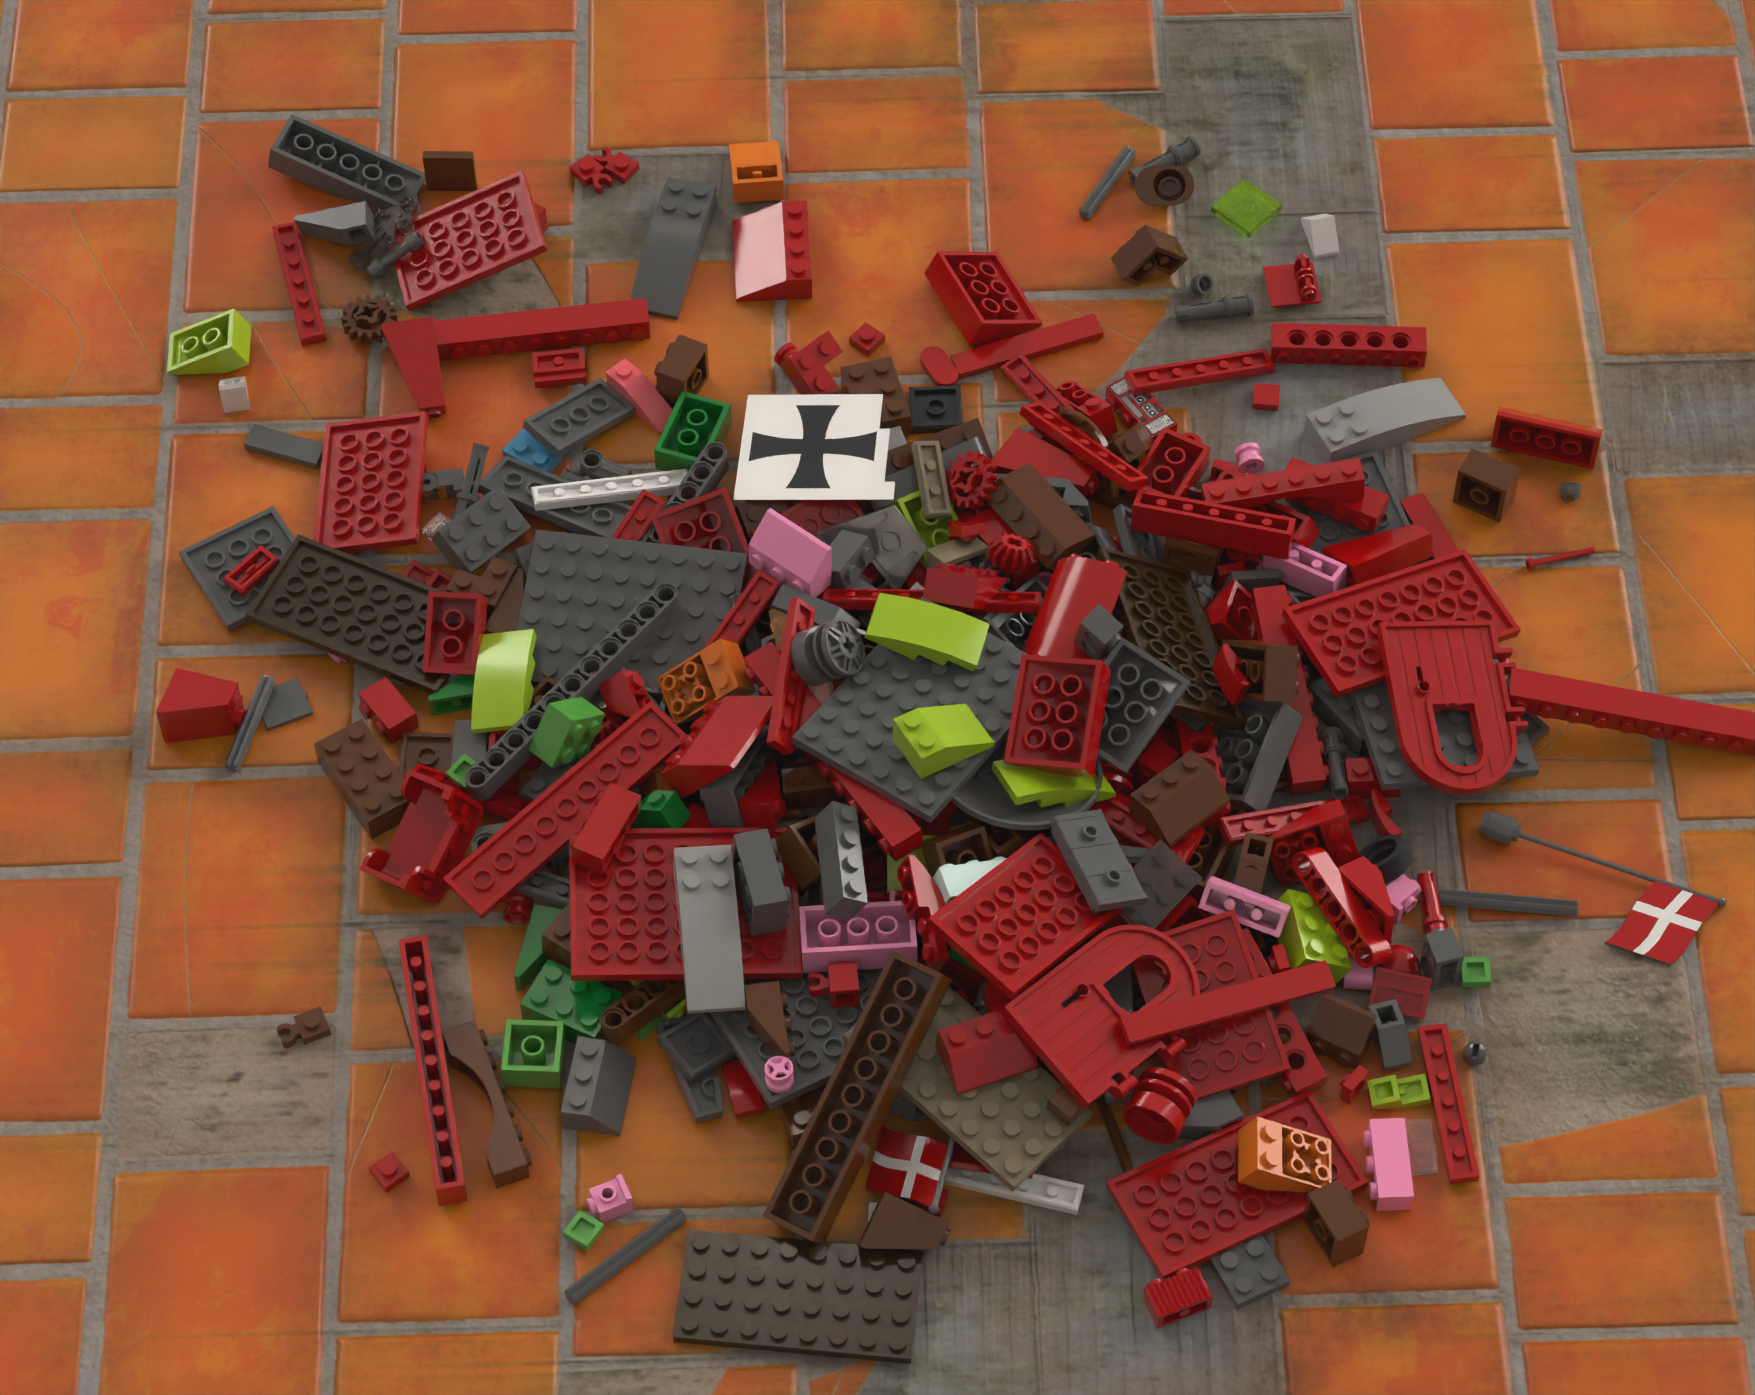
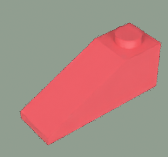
M624 358L606 372L607 384L636 407L635 415L661 435L673 409L643 372Z

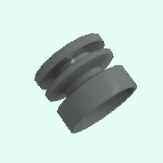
M838 618L798 632L792 640L791 657L795 670L801 679L807 684L817 687L858 673L864 665L865 649L861 635L856 627L848 620Z

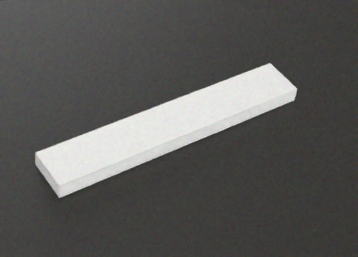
M679 469L531 487V496L535 511L637 499L643 489L657 497L673 495L688 473V470Z
M948 1168L944 1182L946 1185L1075 1215L1078 1214L1084 1191V1185L1035 1173H1033L1032 1179H1026L1013 1192L997 1177L988 1173Z

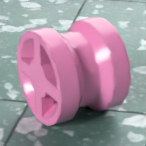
M1248 442L1236 448L1234 454L1239 461L1238 467H1240V472L1255 474L1263 469L1264 460L1260 456L1261 449L1257 443Z
M775 1056L766 1062L765 1084L772 1092L784 1093L792 1088L794 1084V1068L790 1059L784 1056Z

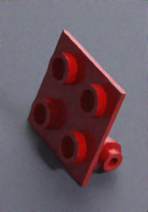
M1305 254L1297 255L1294 264L1263 267L1271 308L1322 303L1313 262H1310L1309 257Z

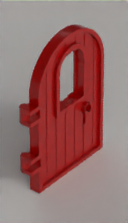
M1494 620L1380 622L1376 631L1400 752L1409 768L1428 785L1451 794H1477L1495 786L1512 766L1517 752V734H1521L1526 730L1528 721H1522L1525 707H1511L1505 676L1509 675L1511 668H1516V663L1510 662L1509 659L1513 654V648H1499ZM1494 659H1498L1499 662L1494 664ZM1416 670H1419L1420 678H1421L1420 681H1418V676H1417V671H1416ZM1447 709L1457 710V712L1468 711L1477 753V761L1474 766L1473 764L1466 767L1454 766L1443 756L1439 746L1440 742L1434 712H1441ZM1505 718H1510L1511 721H1509L1508 723H1506V719H1505Z
M1120 925L1103 931L1004 1006L1000 1012L1084 1109L1107 1091L1119 1102L1126 1093H1130L1138 1085L1137 1078L1129 1075L1132 1071L1155 1053L1167 1064L1174 1055H1178L1186 1047L1185 1040L1177 1037L1182 1031L1127 1046L1117 1019L1119 1016L1128 1013L1114 1003L1113 999L1109 996L1110 993L1103 986L1135 960L1150 959L1155 961L1153 963L1162 969L1165 976L1167 975L1168 987L1139 1010L1200 994L1198 975L1189 956L1173 939L1158 930L1141 925ZM1075 992L1081 994L1066 1008H1063L1061 1005L1069 998L1071 999ZM1163 1037H1165L1164 1040L1168 1043V1046H1167V1047H1166L1165 1044L1160 1040V1039H1162ZM1117 1075L1116 1078L1120 1081L1119 1085L1114 1081L1113 1076Z

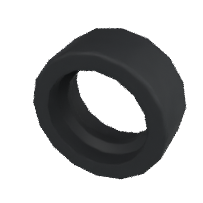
M1398 835L1380 837L1365 846L1359 853L1360 857L1364 856L1379 868L1385 884L1405 873L1413 860L1411 851L1403 838Z

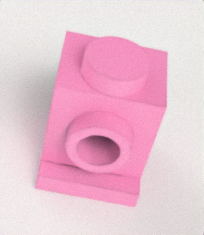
M1404 874L1386 886L1396 925L1401 922L1404 911L1408 913L1416 906L1418 902L1417 895L1422 891L1420 885L1415 880L1409 879Z
M622 1174L616 1175V1179L589 1189L590 1198L586 1199L588 1208L592 1215L597 1214L601 1223L634 1211L632 1196Z

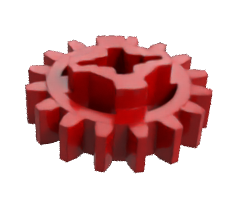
M966 451L965 456L957 455L956 463L953 461L949 462L952 469L951 471L945 470V474L949 476L946 482L949 487L948 493L951 496V503L957 504L958 507L963 509L975 510L976 505L984 506V498L992 499L989 492L990 490L997 489L993 485V481L998 480V476L993 475L997 467L990 464L991 458L976 451L975 453ZM972 464H978L979 467H974ZM962 494H968L969 497H964Z

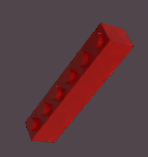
M1138 489L1132 505L1131 530L1288 560L1294 542L1296 518Z

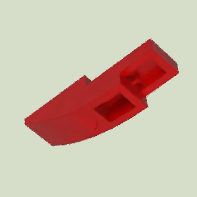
M908 855L897 870V879L901 883L903 892L902 905L906 909L907 919L918 920L917 930L922 938V956L926 961L927 967L938 972L949 960L947 943L926 924L928 918L946 904L939 888L925 867L914 855Z

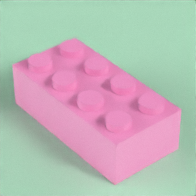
M902 901L868 903L850 920L826 915L824 905L799 907L803 973L828 972L829 963L840 961H856L857 970L884 969L892 950L917 962L915 920L907 919L906 909L903 908Z

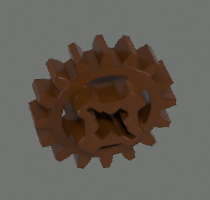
M367 294L364 300L358 296L356 297L357 303L349 301V309H343V317H341L345 335L349 334L351 341L358 338L359 344L367 340L369 345H372L373 340L376 339L382 343L384 335L381 324L398 321L395 306L389 305L388 299L381 301L380 295L371 299L370 295Z

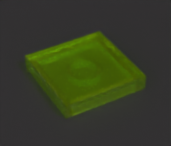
M1245 178L1211 206L1213 214L1248 238L1282 210L1280 202Z

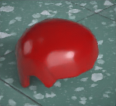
M1401 944L1391 945L1392 954L1389 961L1376 965L1377 967L1420 976L1421 966L1418 957L1411 948Z

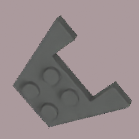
M895 505L832 526L815 534L819 540L827 545L833 542L842 529L869 536L875 553V557L871 562L886 579V582L877 589H900L928 547Z

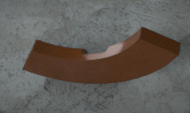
M1060 408V416L1111 451L1102 432L1088 417L1072 408ZM1098 471L1097 480L1099 485L1094 494L1109 498H1119V485L1110 478L1102 476L1100 471Z

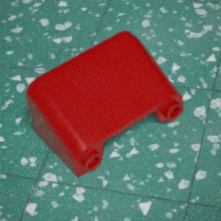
M409 769L401 786L402 796L410 801L407 810L387 850L372 849L366 855L359 870L434 904L439 902L445 895L448 886L444 883L443 877L460 864L482 820L483 806L480 802L461 791Z

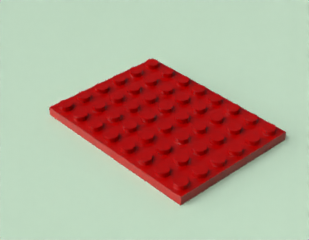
M788 827L630 828L603 875L572 862L570 843L576 833L580 834L582 829H569L571 981L684 980L673 873L674 848L731 845L733 852L734 834L768 829L770 839L774 838L776 840ZM779 854L775 857L777 863L781 862L783 865L784 887L788 886L791 893V903H788L790 918L786 919L785 930L751 936L735 879L743 979H802L798 883Z

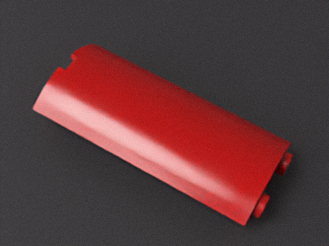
M1071 554L1070 557L1058 560L1023 652L1028 655L1092 659L1074 643L1080 622L1098 604L1112 614L1127 571L1121 569L1120 565L1112 560H1105L1103 562L1076 554Z

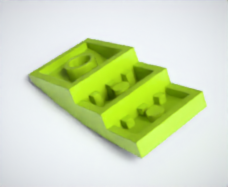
M879 593L864 638L913 660L918 655H921L943 666L947 661H951L970 671H974L978 665L990 624L937 604Z
M534 629L482 635L474 678L471 731L473 734L509 730L529 711L534 692L531 679L536 664L532 656L537 639Z
M1004 760L993 761L992 771L1015 805L1036 801L1040 808L1057 803H1062L1065 807L1090 798L1097 791L1098 778L1095 773L1094 778L1065 776L1005 764ZM1104 775L1099 796L1095 802L1116 797V792Z

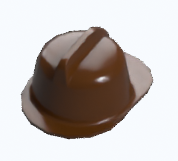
M1150 166L1138 173L1135 178L1134 189L1138 198L1147 205H1177L1184 203L1191 197L1195 183L1192 174L1182 166Z

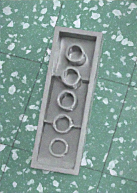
M1441 378L1423 379L1375 389L1308 413L1305 419L1304 435L1324 464L1372 451H1382L1464 419L1466 414Z
M731 845L674 848L673 873L687 1014L745 1010L740 929Z

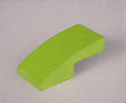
M1425 1073L1397 1079L1396 1075H1390L1367 1081L1373 1109H1398L1432 1104Z

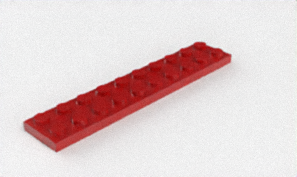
M652 701L648 702L443 877L444 883L482 920L569 845V829H583L584 819L588 812L593 813L596 808L597 797L601 791L605 792L610 783L632 791L660 767L671 754L678 751L680 748L678 743L686 734Z

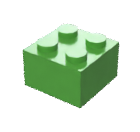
M582 696L549 703L528 750L551 767L578 762L591 752V745L595 736L602 728L601 723L605 713Z
M506 1019L501 1065L504 1086L561 1088L566 1045L564 1021Z

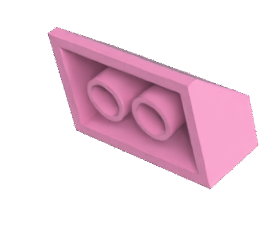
M769 508L749 543V563L755 569L763 571L781 582V584L817 597L831 585L832 547Z

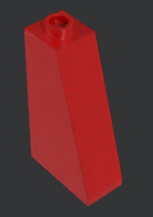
M433 317L382 323L384 338L418 411H426L428 418H436L441 416V413H447Z
M1018 427L994 455L990 463L997 467L993 472L997 474H1008L1030 463L1043 477L1068 479L1085 499L1089 494H1094L1099 485L1097 480L1098 470L1085 464L1082 460Z
M1416 524L1326 546L1322 548V554L1347 565L1346 584L1353 586L1405 569L1432 557L1433 538L1431 532Z

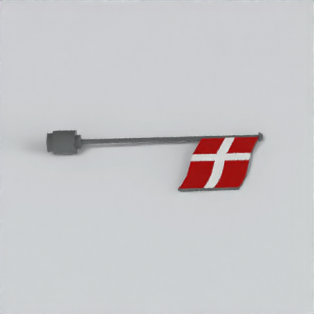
M1494 811L1492 813L1484 812L1478 833L1484 834V838L1509 846L1511 841L1516 842L1519 837L1653 882L1647 891L1636 901L1621 928L1605 942L1606 945L1671 966L1686 951L1701 924L1718 906L1722 908L1726 905L1724 897L1719 899L1520 832L1521 826L1516 825L1518 819Z
M987 978L979 985L973 1006L981 1015L988 1014L982 1000L985 983L989 982ZM882 1125L866 1187L880 1195L882 1192H887L899 1199L912 1200L927 1206L930 1213L937 1214L940 1211L938 1204L955 1140L950 1136L949 1144L946 1145L924 1136L897 1133Z

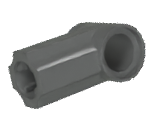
M587 449L580 456V475L584 477L588 475L593 477L594 480L632 475L631 469L603 458L602 453L596 449Z

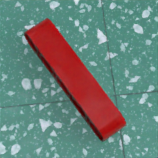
M1316 847L1294 854L1292 858L1294 872L1355 962L1362 968H1369L1389 961L1392 951L1388 941L1328 853L1323 848Z

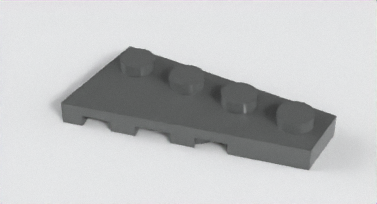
M696 1013L657 1023V1034L664 1033ZM666 1053L695 1124L722 1117L723 1104L717 1067L690 1082Z

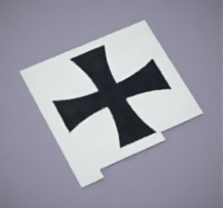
M883 394L748 395L733 500H894L895 482H885L890 429H880Z

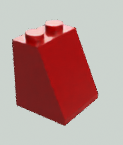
M176 668L156 710L164 742L171 743L235 735L246 712L242 703L243 695L240 694L238 683Z

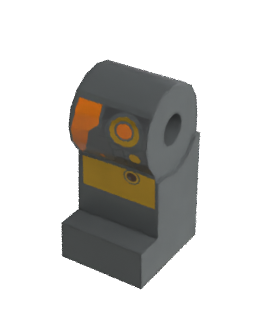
M463 468L424 473L422 502L434 503L440 499L455 498L457 503L458 498H456V494L462 491L465 479Z

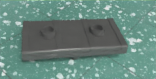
M1101 809L1056 815L1052 818L1050 832L1092 913L1146 904L1148 897L1137 880Z

